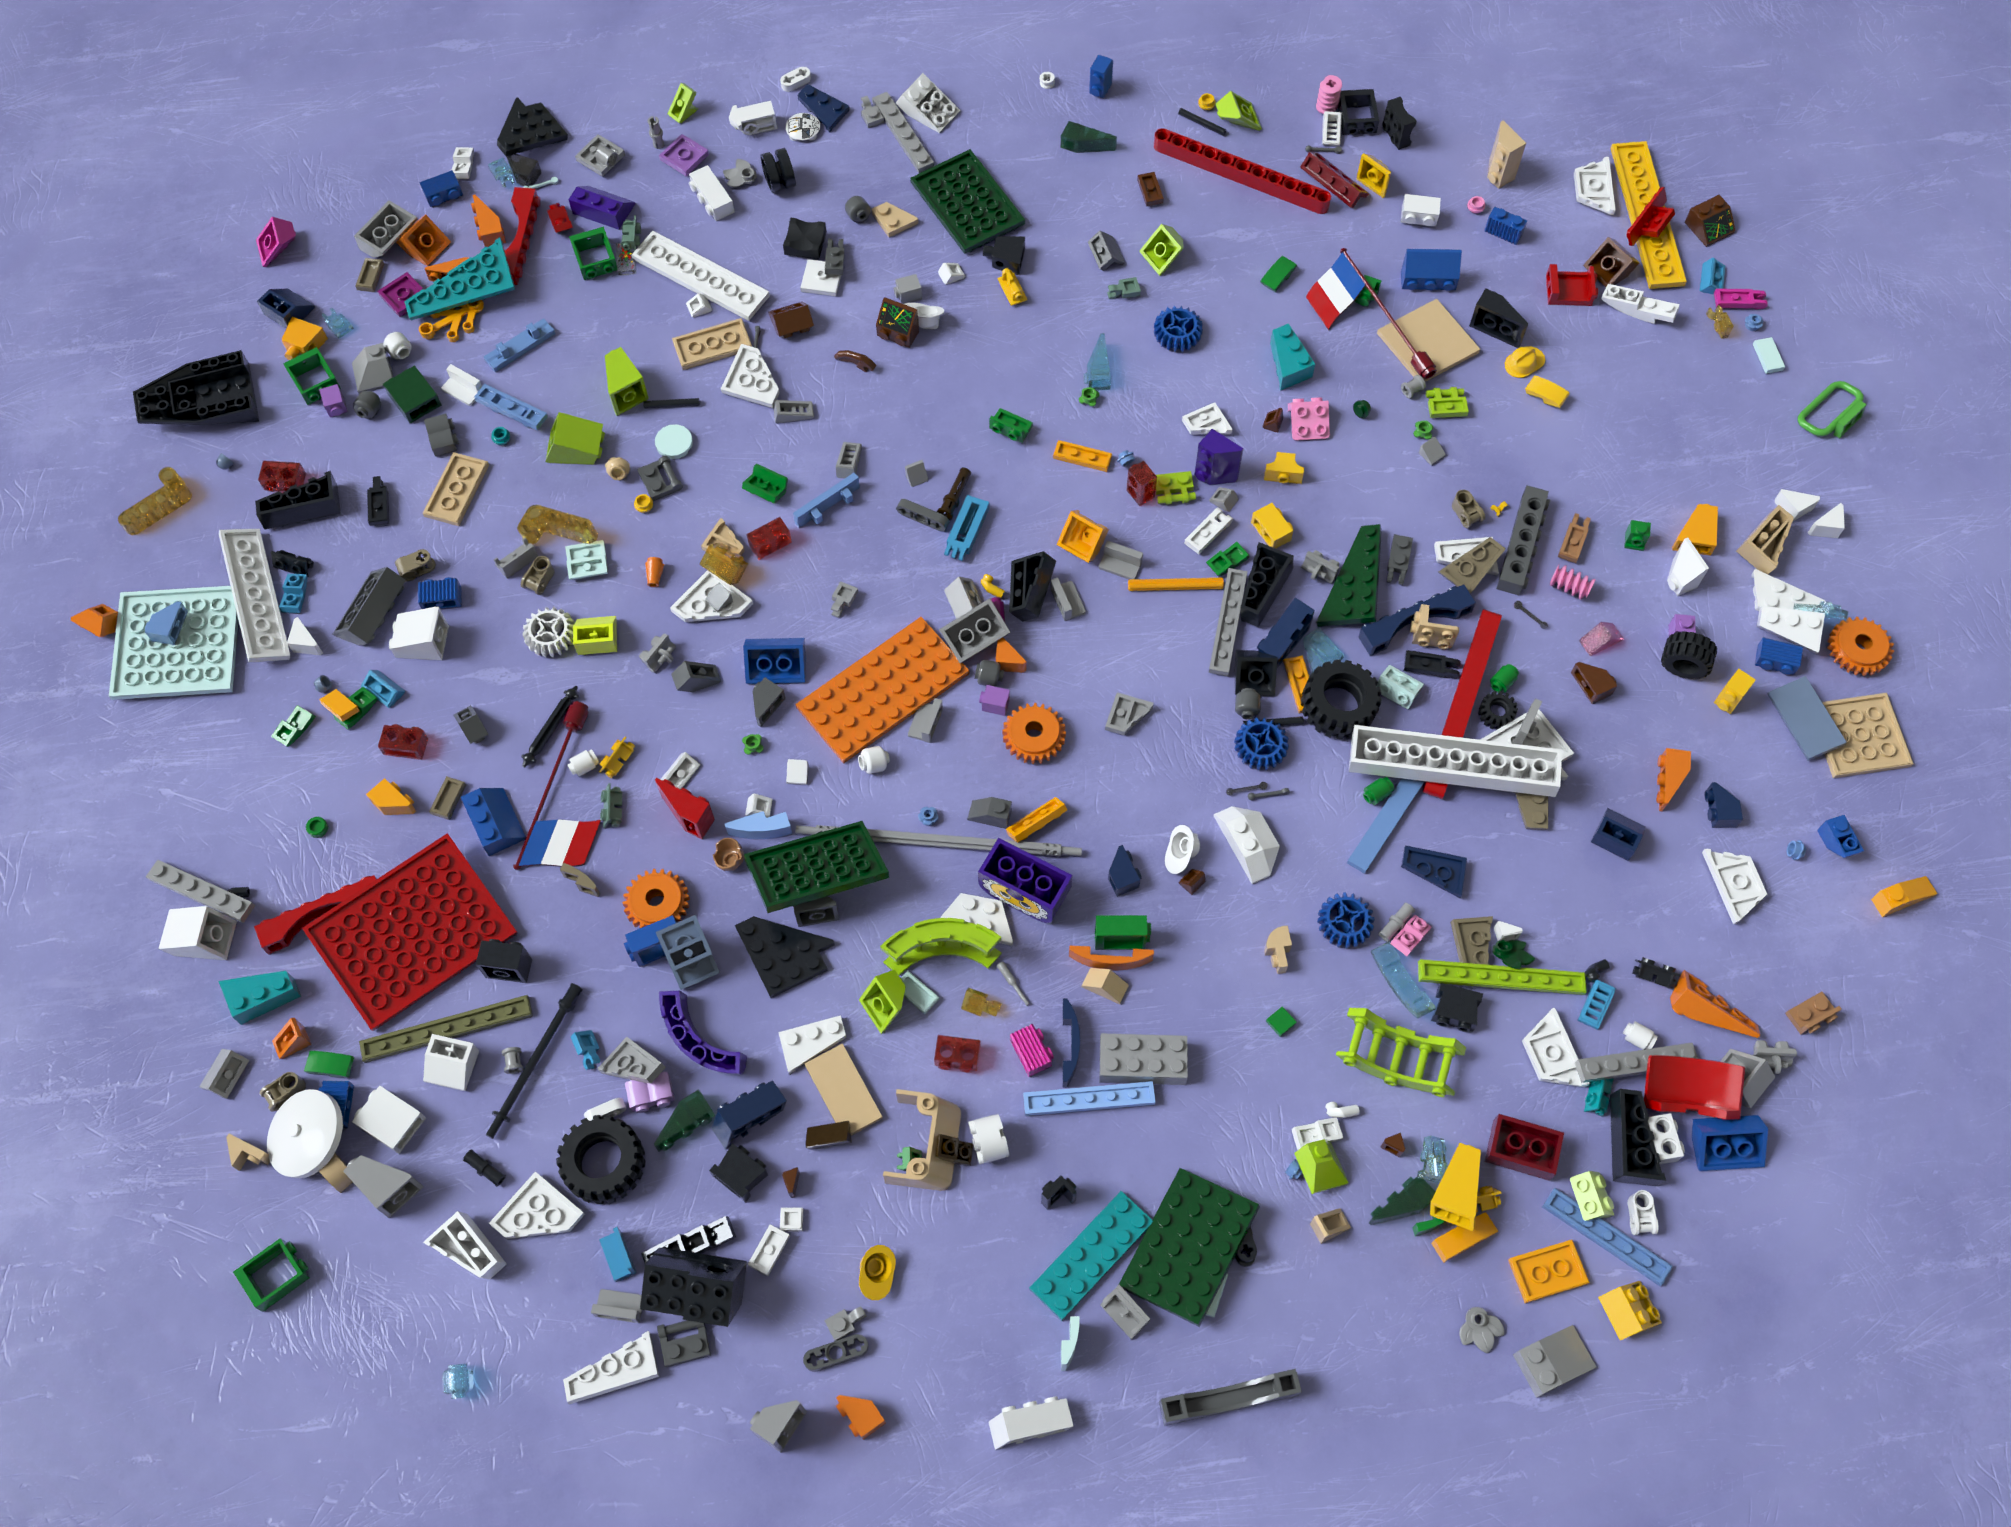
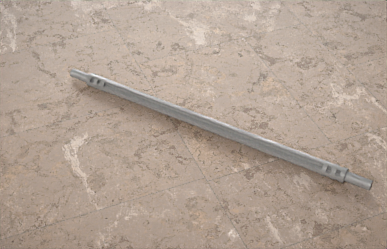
M796 825L795 833L813 835L820 831L824 832L838 827ZM867 829L873 842L991 851L997 839ZM1004 840L1035 855L1061 857V855L1081 856L1082 848L1061 846L1062 844L1025 841L1017 843L1012 840Z

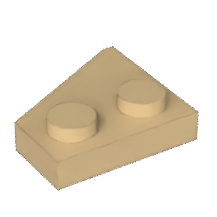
M888 202L871 209L872 215L888 237L918 224L917 217Z
M722 518L719 519L701 545L702 550L733 565L737 563L745 551L743 545L736 539L734 533L729 530Z

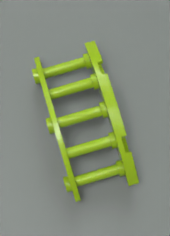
M935 918L917 922L905 930L896 932L880 946V949L889 956L883 961V964L891 970L895 969L899 976L915 963L934 956H961L974 960L989 969L1002 954V952L994 948L1001 941V936L983 925H976L957 918Z
M1349 1008L1347 1016L1354 1020L1356 1025L1349 1051L1336 1052V1056L1342 1059L1345 1065L1355 1067L1372 1076L1383 1079L1384 1083L1391 1086L1400 1085L1430 1092L1437 1097L1455 1095V1091L1446 1084L1452 1057H1455V1055L1464 1056L1466 1047L1456 1038L1429 1035L1427 1039L1415 1036L1416 1031L1401 1026L1393 1028L1386 1025L1385 1019L1377 1016L1367 1008ZM1364 1027L1371 1030L1373 1034L1367 1060L1357 1054ZM1383 1037L1392 1039L1396 1043L1389 1070L1375 1064ZM1407 1045L1419 1048L1420 1050L1414 1077L1398 1073L1404 1047ZM1432 1051L1444 1055L1437 1082L1422 1080L1428 1055Z

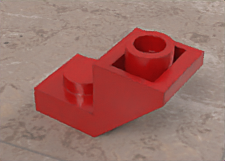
M559 203L549 206L550 209L547 210L555 233L573 228L564 205L560 206Z

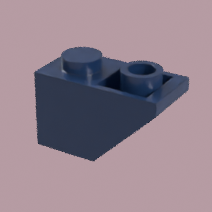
M1712 782L1704 794L1705 801L1708 802L1709 806L1707 815L1708 820L1711 821L1712 828H1737L1743 820L1740 800L1717 782Z
M1123 845L1118 847L1108 875V880L1117 897L1139 888L1140 879H1142L1139 869L1134 868L1132 864L1133 858L1129 850L1126 851Z

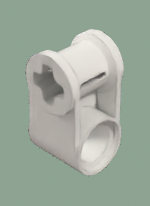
M1645 1190L1637 1191L1629 1197L1627 1202L1631 1232L1633 1235L1645 1232L1657 1234L1658 1220L1655 1213L1654 1199ZM1637 1197L1643 1199L1645 1203L1644 1207H1641L1637 1204Z

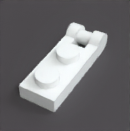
M1217 507L1185 539L1184 544L1197 554H1200L1225 528L1230 526L1233 518L1223 514V510Z

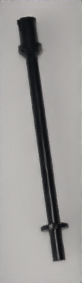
M571 983L563 999L558 1001L559 1010L499 1112H492V1115L496 1118L486 1133L487 1137L493 1139L503 1121L510 1122L509 1117H507L508 1112L564 1016L575 1008L574 1003L583 991L580 986Z

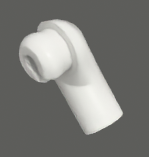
M1329 1102L1325 1106L1327 1109L1326 1113L1330 1117L1347 1118L1359 1115V1107L1357 1105L1338 1108L1336 1102Z

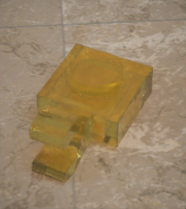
M1720 305L1716 307V312H1713L1711 307L1708 308L1706 315L1708 318L1715 320V331L1721 339L1728 338L1734 327L1726 312H1723Z
M968 987L961 1009L981 1016L983 1011L992 1016H997L1002 1003L994 1000L987 1001L988 994Z

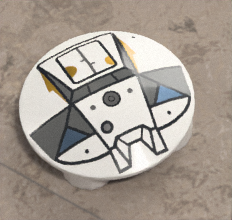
M808 113L795 114L786 123V132L792 141L815 140L820 130L819 120L814 115Z

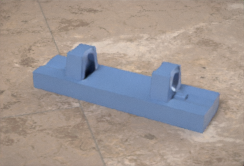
M544 318L534 325L531 322L526 325V330L504 344L500 342L495 345L496 349L485 355L484 360L496 373L555 335V331Z
M486 384L474 396L476 402L491 408L492 411L501 413L537 431L548 418L546 412Z
M852 473L793 513L795 524L800 528L813 520L818 525L823 521L821 513L842 499L847 504L854 501L852 493L860 488L859 477Z

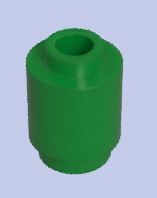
M1511 664L1502 666L1490 679L1492 689L1498 693L1499 691L1505 693L1518 679V669Z
M1387 777L1378 778L1364 788L1363 797L1367 803L1376 805L1392 794L1394 785Z

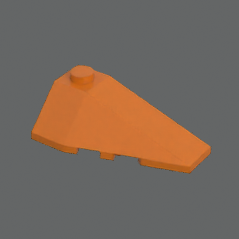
M1686 970L1681 973L1670 997L1672 1009L1677 1014L1758 1038L1760 1036L1758 1025L1737 1008L1730 1009L1722 996L1711 994L1706 989L1708 985Z

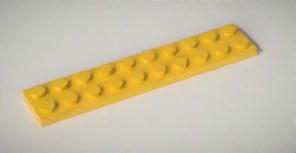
M1647 141L1612 144L1610 148L1631 225L1660 188ZM1670 222L1659 237L1641 235L1636 243L1649 289L1685 286L1687 281Z

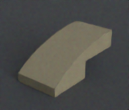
M562 864L560 871L564 878L576 881L575 884L579 891L599 897L600 892L587 875L571 865Z

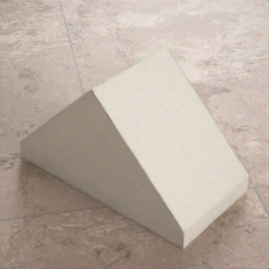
M1781 489L1775 498V503L1794 517L1793 521L1812 511L1819 502L1820 496Z
M1842 503L1838 504L1814 522L1808 534L1810 536L1838 538L1845 529L1844 505Z
M298 617L295 618L287 641L293 653L322 655V650Z

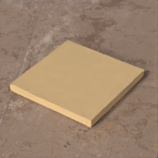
M1438 299L1395 320L1416 352H1427L1436 365L1435 369L1437 372L1431 378L1424 379L1425 382L1480 352V348ZM1389 323L1378 329V336L1413 377L1419 375L1410 363L1414 354L1393 324Z
M1887 693L1822 702L1847 742L1846 745L1824 754L1833 778L1908 768L1913 765Z

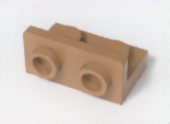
M1821 991L1788 1010L1785 1014L1800 1035L1807 1031L1811 1034L1821 1028L1820 1024L1825 1021L1829 1024L1837 1019V1013L1842 1008L1840 1006L1834 1008Z

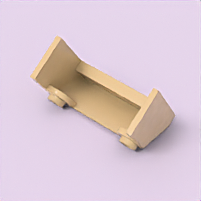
M896 1089L898 1103L917 1105V1109L922 1115L932 1116L926 1159H912L907 1165L906 1174L884 1171L885 1184L944 1191L951 1186L955 1163L936 1157L938 1134L958 1138L961 1110L956 1104L931 1093Z

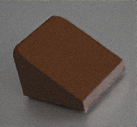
M798 1167L785 1171L782 1174L791 1198H794L800 1175Z

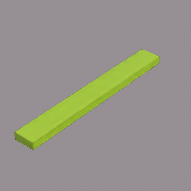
M1423 959L1418 961L1419 982L1585 995L1587 993L1584 972L1522 967L1514 969L1508 966Z

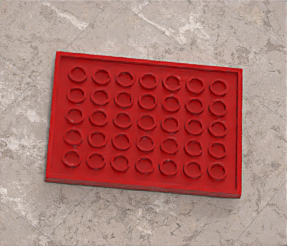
M448 833L302 928L372 1031L475 963L482 940L497 939L504 943L518 934Z

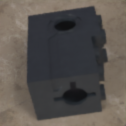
M659 1247L655 1251L654 1256L645 1264L640 1309L683 1316V1320L728 1327L742 1305L747 1261Z

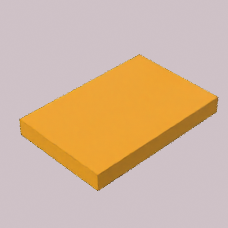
M1572 1239L1508 1259L1524 1303L1590 1283Z

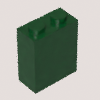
M415 365L383 383L388 396L409 424L442 406L438 395Z

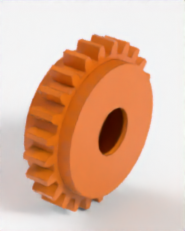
M1849 617L1846 621L1841 620L1830 632V637L1827 640L1830 644L1827 649L1832 650L1829 655L1835 657L1834 663L1838 662L1840 668H1846L1848 673L1853 671L1854 675L1861 673L1862 676H1866L1867 673L1873 675L1875 672L1879 673L1889 664L1892 659L1891 655L1894 653V650L1891 649L1894 643H1889L1891 636L1886 635L1887 630H1882L1880 624H1874V620L1870 622L1865 617L1863 620H1860L1859 617H1855L1852 620ZM1856 643L1862 645L1865 649H1861Z
M1027 703L1024 709L1018 706V712L1012 710V716H1007V722H1004L1005 729H1002L1003 743H1006V750L1011 749L1010 755L1012 756L1016 753L1017 760L1022 757L1024 758V763L1031 760L1032 764L1035 763V760H1038L1041 764L1044 758L1050 761V755L1056 757L1057 751L1062 750L1061 745L1065 744L1064 738H1066L1065 724H1062V717L1057 718L1058 712L1052 713V707L1045 709L1044 704L1041 707H1037V703H1034L1032 707ZM1038 730L1042 734L1038 737H1031L1027 732Z
M653 869L652 873L649 874L646 870L645 876L642 877L638 874L637 881L631 880L633 886L626 887L629 893L623 894L626 901L622 903L629 922L633 921L635 928L638 926L639 928L645 927L672 915L675 921L680 922L682 921L680 916L687 915L684 908H689V904L686 902L690 900L687 894L689 891L687 887H684V881H679L678 875L673 877L672 871L665 874L664 869H661L660 873ZM653 897H664L659 905H649Z

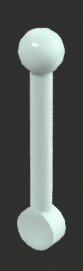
M552 177L549 181L529 187L524 186L523 188L535 189L549 184L556 185L558 184V178Z

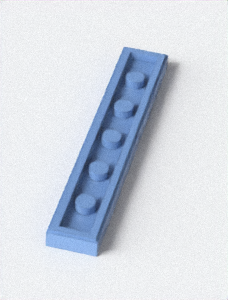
M1403 778L1400 780L1348 859L1347 864L1365 874L1425 781Z
M1556 1188L1551 1191L1542 1208L1659 1286L1664 1283L1673 1267L1600 1217L1584 1221L1578 1203Z

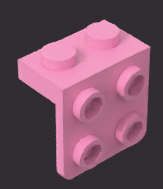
M1322 397L1311 398L1310 402H1304V398L1293 399L1292 403H1288V411H1291L1293 440L1326 439L1330 436L1328 400L1322 401Z

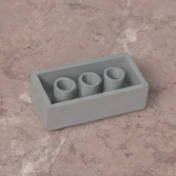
M1101 1033L1099 1083L1153 1081V1084L1186 1085L1188 1078L1187 1036Z

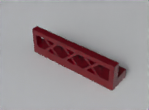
M1309 152L1300 166L1301 169L1350 208H1354L1360 197L1367 198L1369 195L1365 189L1319 153Z

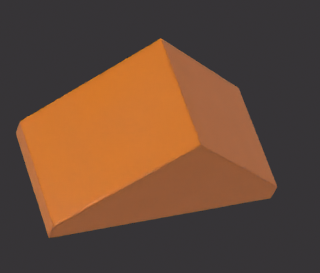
M1003 637L997 640L996 662L1000 663V669L1004 670V672L1024 673L1027 661Z
M290 1018L272 1040L279 1059H284L312 1045L305 1027L296 1018Z

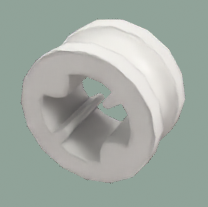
M1044 72L1040 75L1041 87L1050 89L1055 85L1053 73Z

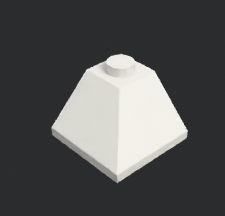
M1689 538L1684 539L1673 558L1667 579L1670 589L1677 596L1698 588L1709 569Z

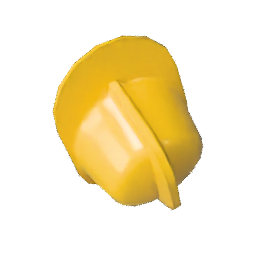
M1532 346L1520 347L1506 358L1504 363L1505 369L1513 377L1524 378L1544 366L1545 356L1538 348Z
M885 1245L871 1247L860 1262L859 1287L863 1295L870 1300L885 1298L892 1286L896 1259L892 1250Z

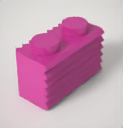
M1033 1024L1010 1034V1042L1028 1077L1051 1067V1059H1054L1051 1049L1049 1047L1045 1048L1042 1043L1044 1036L1039 1028L1035 1029Z

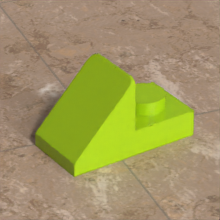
M680 83L667 114L678 123L684 122L698 110V108L692 105L697 92L685 83Z

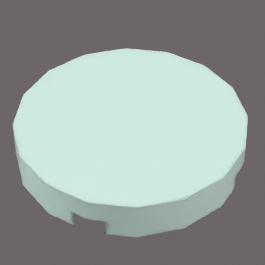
M677 424L668 425L657 433L655 446L660 455L668 456L669 459H679L688 454V451L693 446V439L689 430L684 426Z

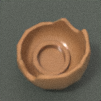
M723 838L715 844L716 852L713 854V859L719 869L733 871L742 864L744 851L737 840Z

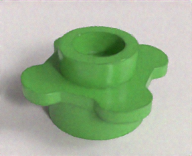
M1091 387L1082 389V396L1079 397V402L1095 406L1099 392Z
M1418 421L1415 423L1416 431H1414L1413 435L1416 438L1421 437L1427 440L1432 438L1431 430L1434 427L1430 422Z
M750 734L742 739V742L745 744V754L750 755L752 752L760 753L763 751L761 735Z

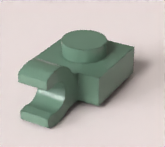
M1136 277L1121 279L1118 285H1109V292H1107L1109 299H1114L1119 295H1122L1124 299L1140 296L1141 294Z

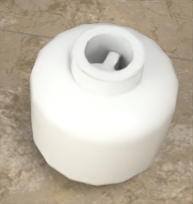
M400 332L388 334L383 342L386 351L394 359L408 357L412 349L410 341Z
M880 746L865 748L862 750L861 755L858 756L860 769L867 774L883 772L890 761L888 752H884Z

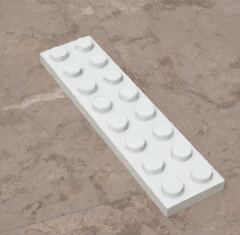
M652 231L632 254L633 260L697 294L701 293L708 300L748 321L770 297L769 291L655 231Z
M260 529L219 530V538L248 662L289 660L290 652Z

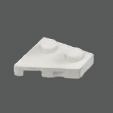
M1215 402L1182 416V422L1191 435L1208 434L1211 429L1220 434L1232 433L1230 424Z

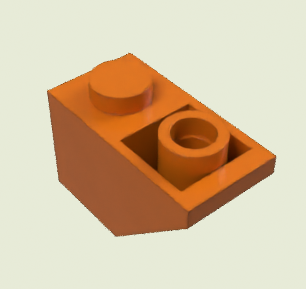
M100 604L72 616L70 621L90 631L95 636L104 637L115 633L118 612L105 604Z
M843 1395L836 1397L839 1402L836 1407L842 1417L846 1415L849 1417L852 1423L848 1426L855 1437L860 1435L864 1440L886 1424L871 1400Z

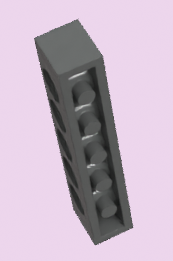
M1526 485L1496 589L1519 595L1522 589H1526L1529 578H1526V574L1531 572L1533 562H1530V559L1535 556L1538 547L1534 546L1535 541H1539L1542 532L1539 530V526H1543L1546 518L1543 511H1547L1550 499H1547L1549 491Z

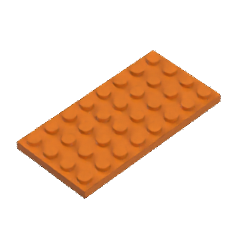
M919 617L795 705L798 711L844 764L913 715L923 705L930 703L970 674V671L962 662L959 663L953 651L922 617Z

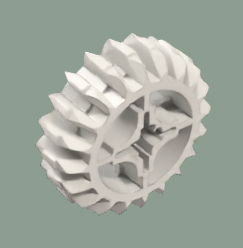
M546 607L545 611L538 609V614L531 613L532 619L526 618L527 624L523 625L524 642L529 650L534 651L538 656L541 653L545 658L548 654L551 657H554L555 653L561 655L563 649L568 651L567 645H573V626L575 622L568 612L565 613L562 608L558 611L555 607L551 610Z

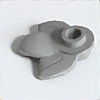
M742 159L736 160V168L723 170L725 178L729 180L727 185L731 187L751 184L757 178L756 172L751 168L750 163Z
M1472 1307L1467 1311L1466 1322L1462 1325L1459 1332L1463 1345L1474 1342L1481 1351L1489 1353L1494 1345V1336H1503L1504 1327L1497 1317L1488 1315L1483 1308ZM1476 1315H1480L1481 1317L1479 1323L1475 1322Z

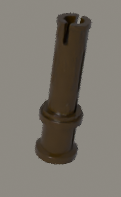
M964 467L960 469L949 494L944 496L943 504L937 510L938 513L946 516L949 520H952L953 512L959 506V497L971 475L969 469Z

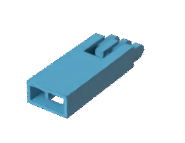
M969 495L966 496L947 539L945 556H949L952 550L951 558H956L957 554L960 553L958 560L963 561L965 555L970 554L990 509L988 501ZM959 534L966 536V538L961 536L960 541H957Z

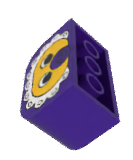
M998 838L978 871V883L993 898L1038 921L1051 923L1072 887L1073 875Z

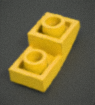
M1535 375L1525 388L1526 394L1543 398L1545 404L1561 408L1570 395L1561 386Z

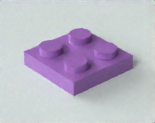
M681 134L659 155V158L665 164L687 176L709 155V152L703 146Z

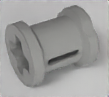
M1415 375L1411 381L1401 384V390L1407 398L1413 397L1414 393L1426 388L1425 381L1420 375Z
M510 1047L502 1050V1056L505 1057L506 1067L504 1072L506 1074L519 1073L524 1070L520 1061V1047Z

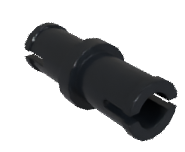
M473 1149L469 1150L463 1157V1161L477 1170L479 1176L486 1177L496 1187L506 1178L505 1174L492 1166L490 1160L483 1159Z

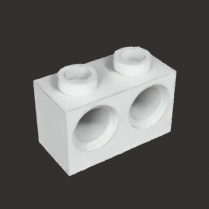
M1671 1113L1649 1117L1650 1131H1653L1655 1138L1653 1140L1654 1146L1661 1160L1659 1164L1679 1161L1684 1157L1685 1149L1682 1141H1679L1676 1120H1673ZM1656 1124L1661 1125L1664 1128L1665 1133L1660 1132L1657 1129ZM1663 1145L1670 1148L1671 1154H1667L1663 1150Z

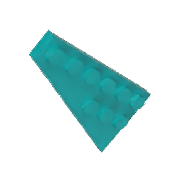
M499 237L495 240L494 244L488 248H483L479 254L473 258H468L447 272L448 275L440 280L438 278L433 282V285L425 290L422 289L404 302L409 319L412 321L515 290L501 238Z

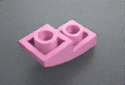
M1414 915L1390 944L1408 956L1432 927L1425 920Z

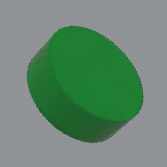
M313 817L307 822L306 831L311 837L320 838L327 833L328 824L322 817Z

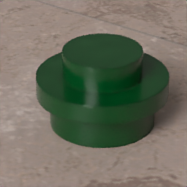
M1358 400L1353 404V411L1359 418H1366L1371 411V406L1366 400Z

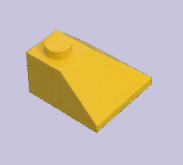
M1363 153L1356 179L1384 198L1391 171L1381 160H1378L1373 155Z

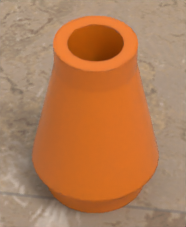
M649 557L647 562H645L647 585L658 587L664 568L663 560L658 557Z

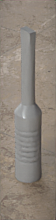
M1004 961L1000 962L997 968L1008 984L1014 987L1025 1005L1028 1006L1029 1002L1017 986L1016 979Z

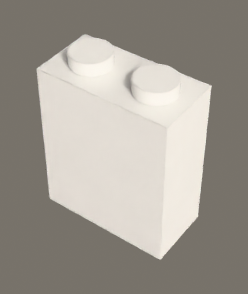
M379 1086L377 1090L375 1089L371 1092L363 1108L357 1110L352 1122L400 1154L426 1117L394 1094Z

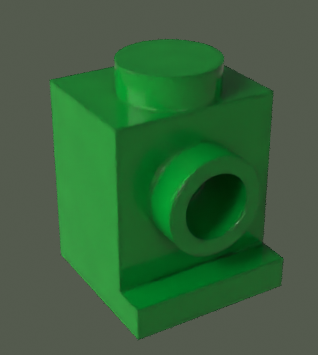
M1364 275L1366 281L1376 295H1378L1382 281ZM1365 286L1355 302L1368 307L1371 300L1374 301L1375 298Z
M1631 520L1625 532L1624 548L1644 551L1650 537L1651 523Z

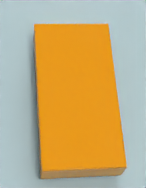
M337 689L319 699L321 704L342 722L359 712L358 706Z

